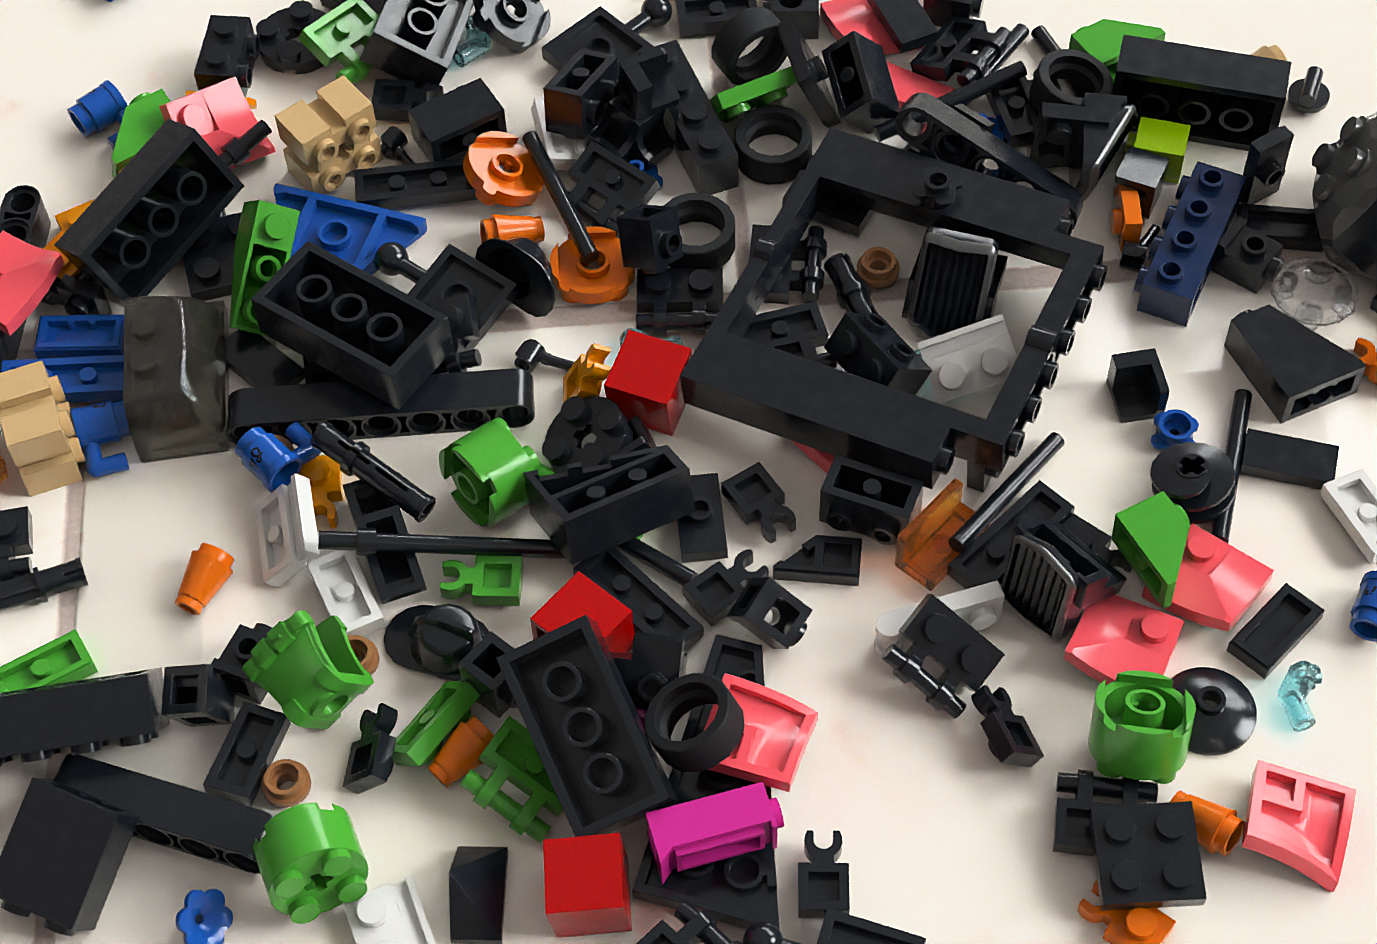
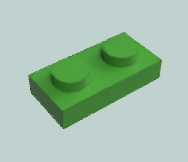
M446 681L396 738L392 757L397 765L420 767V765L431 761L440 751V742L445 736L455 729L460 721L465 722L472 712L471 706L481 695L469 682Z

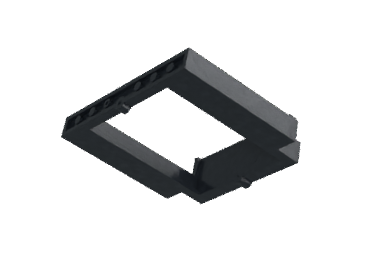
M830 128L766 235L757 241L751 260L681 373L684 403L832 455H839L923 481L924 487L933 489L940 474H948L954 457L967 460V487L984 493L991 477L998 478L1009 457L1016 458L1019 455L1025 438L1023 429L1027 422L1034 423L1042 405V397L1040 396L1044 388L1050 390L1053 387L1059 370L1057 362L1061 355L1068 356L1076 335L1074 328L1077 322L1083 324L1086 321L1092 304L1090 296L1093 290L1099 292L1104 285L1108 272V266L1102 265L1104 246L1071 236L1074 220L1069 219L1070 200ZM936 166L950 175L959 174L963 178V187L955 191V201L946 209H930L922 203L921 199L913 196L912 188L915 184L921 182L923 171L927 167ZM826 196L927 228L933 226L991 238L998 243V250L1062 270L1036 323L1030 327L1024 346L986 419L743 338L744 333Z

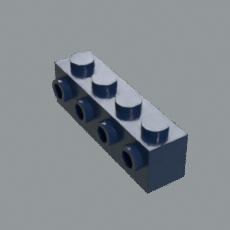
M1197 161L1190 177L1183 175L1175 199L1180 201L1177 207L1169 205L1162 223V229L1166 230L1163 237L1155 236L1148 255V260L1152 261L1149 268L1141 267L1134 285V291L1140 293L1137 305L1138 311L1185 327L1187 326L1211 271L1217 244L1228 231L1235 216L1247 176Z

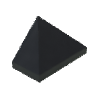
M458 846L449 870L451 944H502L508 847Z

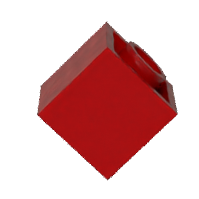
M628 330L604 384L606 398L615 402L628 417V421L638 415L648 429L673 436L686 406L683 400L680 375L692 357V348Z
M580 571L530 618L533 640L587 615L597 622L610 652L629 653L633 649L634 624L632 610Z
M620 833L543 840L545 912L556 938L632 931L629 861Z

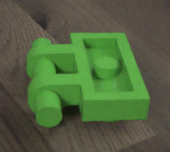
M347 0L304 28L298 39L325 67H328L335 61H338L343 66V69L336 73V79L344 75L351 83H359L369 75V70L374 67L359 60L360 55L354 48L360 44L365 47L378 15L364 0Z
M788 67L717 93L709 101L720 121L723 120L727 123L738 119L739 115L753 108L771 106V103L786 98L788 96L786 90L797 83L792 67Z
M508 716L478 758L494 771L486 780L470 769L459 785L473 794L475 797L472 801L483 809L489 806L510 821L509 828L519 835L525 832L540 843L551 829V826L537 817V813L544 806L558 817L563 812V808L528 729L511 716ZM506 780L530 796L523 806L500 790Z

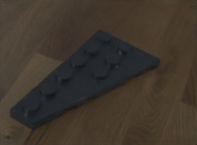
M716 634L703 673L710 674L720 680L723 679L724 673L765 686L762 645ZM713 704L701 705L691 710L681 741L694 738L704 731ZM672 767L668 780L678 801L666 807L756 783L708 769L699 772H682ZM764 785L768 799H772L771 787ZM648 840L632 889L634 899L675 910L683 902L689 901L700 912L706 910L717 921L744 928H749L757 922H769L780 930L775 850L772 849L771 843L765 844V848L690 869L677 871V868H674L662 885Z

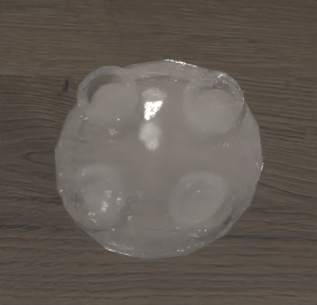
M1305 256L1288 261L1270 285V294L1277 306L1286 315L1313 331L1319 326L1339 323L1352 315L1359 301L1358 286L1353 276L1330 260L1320 257Z

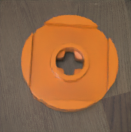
M490 131L482 133L470 145L463 159V169L467 180L476 189L475 195L481 203L489 206L499 204L509 207L532 205L536 201L544 182L527 149L517 144L519 137L507 132ZM499 165H502L505 170H507V171H509V172H512V173H507V172L503 171V170L499 167Z
M598 226L586 227L599 253V258L596 261H598L599 266H602L595 270L584 268L588 267L589 263L583 261L570 234H568L569 240L563 242L560 247L558 243L556 244L550 256L551 277L564 301L573 304L578 302L583 304H600L608 301H621L628 295V288L635 279L636 268L623 266L620 240L617 238L615 231Z

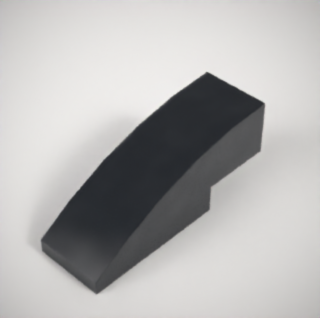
M362 480L343 484L345 498L356 529L357 527L376 528V533L408 534L399 504L395 505L387 498H384ZM376 552L375 556H365L382 604L427 590L415 553Z

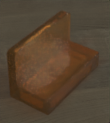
M956 478L897 537L895 566L929 591H932L945 578L948 564L960 554L951 549L948 540L975 512L961 502L963 483ZM990 524L981 533H983L990 526Z

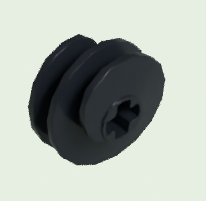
M1185 442L1172 445L1163 450L1152 462L1150 477L1153 494L1156 495L1164 491L1174 505L1178 504L1184 509L1189 518L1190 525L1192 523L1203 524L1220 517L1230 508L1236 495L1235 470L1230 458L1220 449L1206 443Z

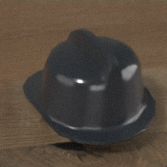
M521 236L506 240L492 238L485 240L477 248L476 260L517 284L519 294L511 302L512 304L535 317L547 316L553 310L555 293L550 279L552 275L551 264L537 243Z
M418 605L405 609L392 619L386 627L383 641L386 653L394 663L441 679L461 681L458 663L490 631L484 623L474 618L470 611L459 605Z

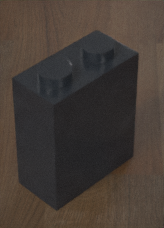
M32 778L0 855V899L3 900L0 907L19 916L29 917L33 913L45 918L43 924L45 928L66 936H72L74 930H95L140 815L57 780Z

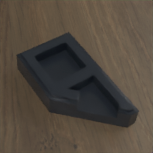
M815 535L802 544V549L784 562L780 560L774 564L773 579L859 586L862 538Z

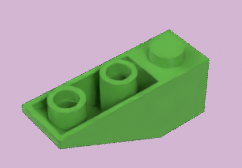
M262 200L244 202L235 241L230 328L266 336L259 330L251 298L290 259L300 215L299 210Z

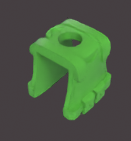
M301 610L295 612L287 620L279 621L267 633L268 637L262 638L250 651L252 656L244 664L242 670L251 682H256L280 704L284 715L289 721L304 728L328 729L341 717V712L359 694H364L374 681L370 673L362 667L346 634L347 627L338 616L332 615L315 627V622L307 611Z

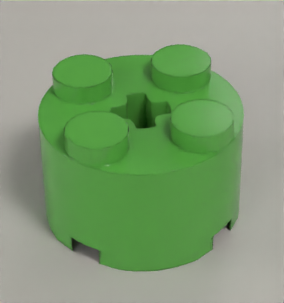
M497 417L492 421L486 422L439 452V467L443 479L445 480L451 476L457 487L455 491L451 492L452 497L465 515L477 525L484 526L489 522V527L529 504L523 472L540 470L541 464L532 448L529 446L522 448L502 418Z
M1125 671L1117 674L1116 681L1105 685V680L1101 682L1095 692L1088 736V748L1093 758L1097 761V770L1102 775L1110 778L1122 776L1135 780H1151L1158 784L1171 783L1175 779L1176 773L1185 764L1196 712L1192 695L1186 689L1184 695H1182L1179 691L1172 688L1174 680L1149 671Z
M314 802L288 808L272 817L263 826L266 834L260 842L257 839L254 841V856L269 900L276 910L290 915L291 921L294 923L305 924L311 922L320 913L334 909L343 904L342 902L351 903L361 899L368 890L365 882L369 871L368 863L351 818L347 811L340 806L332 804L334 810L319 809L318 803Z

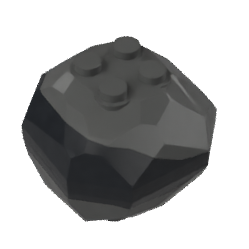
M1376 111L1367 117H1350L1343 124L1340 131V139L1332 144L1323 143L1316 149L1312 157V166L1316 168L1312 198L1321 244L1326 257L1335 267L1347 273L1377 281Z

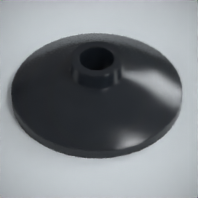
M1210 667L1187 669L1171 678L1174 680L1172 688L1179 691L1182 695H1184L1186 689L1192 695L1196 706L1189 751L1201 755H1223L1237 750L1247 742L1256 725L1257 708L1252 694L1239 679L1225 671ZM1202 700L1214 701L1218 706L1209 707Z

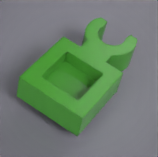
M476 555L475 567H466L464 563L458 560H446L442 562L444 576L458 577V580L452 583H440L441 596L445 599L454 600L463 597L466 593H472L473 605L520 606L524 568L522 556Z

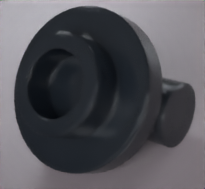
M1309 67L1305 78L1296 80L1290 85L1287 97L1289 103L1295 109L1306 113H1315L1323 110L1328 105L1330 92L1321 82L1324 72L1320 67Z

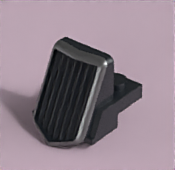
M1089 92L1084 93L1080 106L1043 102L1027 147V157L1047 168L1069 167V184L1080 192L1084 202L1097 186L1100 178L1137 121L1136 107L1133 104H1126L1127 96Z
M933 226L927 228L909 278L902 318L909 319L910 324L916 330L930 339L993 317L997 295L1006 271L1008 256L998 254L999 245L994 239Z
M1039 516L1017 524L1014 527L1009 549L1010 556L1001 589L1005 596L1004 600L1016 612L1048 637L1058 641L1069 634L1084 608L1119 593L1127 578L1057 521L1050 524L1043 517Z

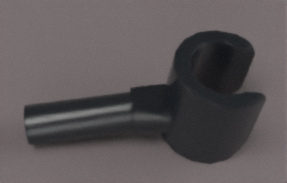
M395 126L389 127L380 138L382 142V155L388 159L395 157L403 165L415 164L403 149L408 144L406 135Z
M1156 224L1151 225L1139 243L1125 240L1119 265L1140 270L1144 266L1147 250L1150 248L1155 236L1161 231L1160 227Z
M534 339L524 341L515 352V356H517L514 361L515 366L529 373L533 372L539 363L566 371L574 364V361L547 353L545 348Z

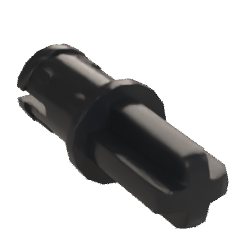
M80 557L40 571L38 567H34L33 573L1 582L0 611L42 599L45 603L48 602V596L80 586H87L88 582Z

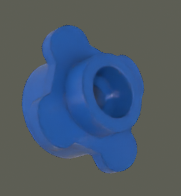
M1173 409L1155 415L1153 422L1157 428L1150 441L1155 449L1164 450L1172 445L1195 442L1193 434L1198 430L1199 423L1190 414L1182 410Z

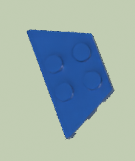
M277 183L273 188L277 205L300 211L290 258L309 241L372 275L378 271L374 257L377 249L382 244L396 242L406 249L422 237L428 229L426 218Z

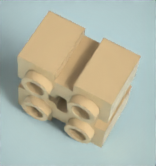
M344 75L317 90L318 98L311 103L306 104L303 100H300L274 115L279 137L288 146L283 149L288 172L307 191L327 194L343 184L345 174L358 169L372 168L376 163L383 160L380 139L373 132V128L377 126L373 104Z
M42 360L1 372L0 423L6 446L16 467L19 468L21 478L30 497L83 481L78 463L86 460L77 435L75 436L71 406L65 399L58 375L49 377Z

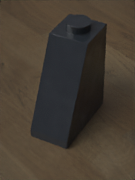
M1270 304L1253 311H1242L1231 319L1224 344L1226 350L1280 424L1357 393L1366 368L1361 359Z

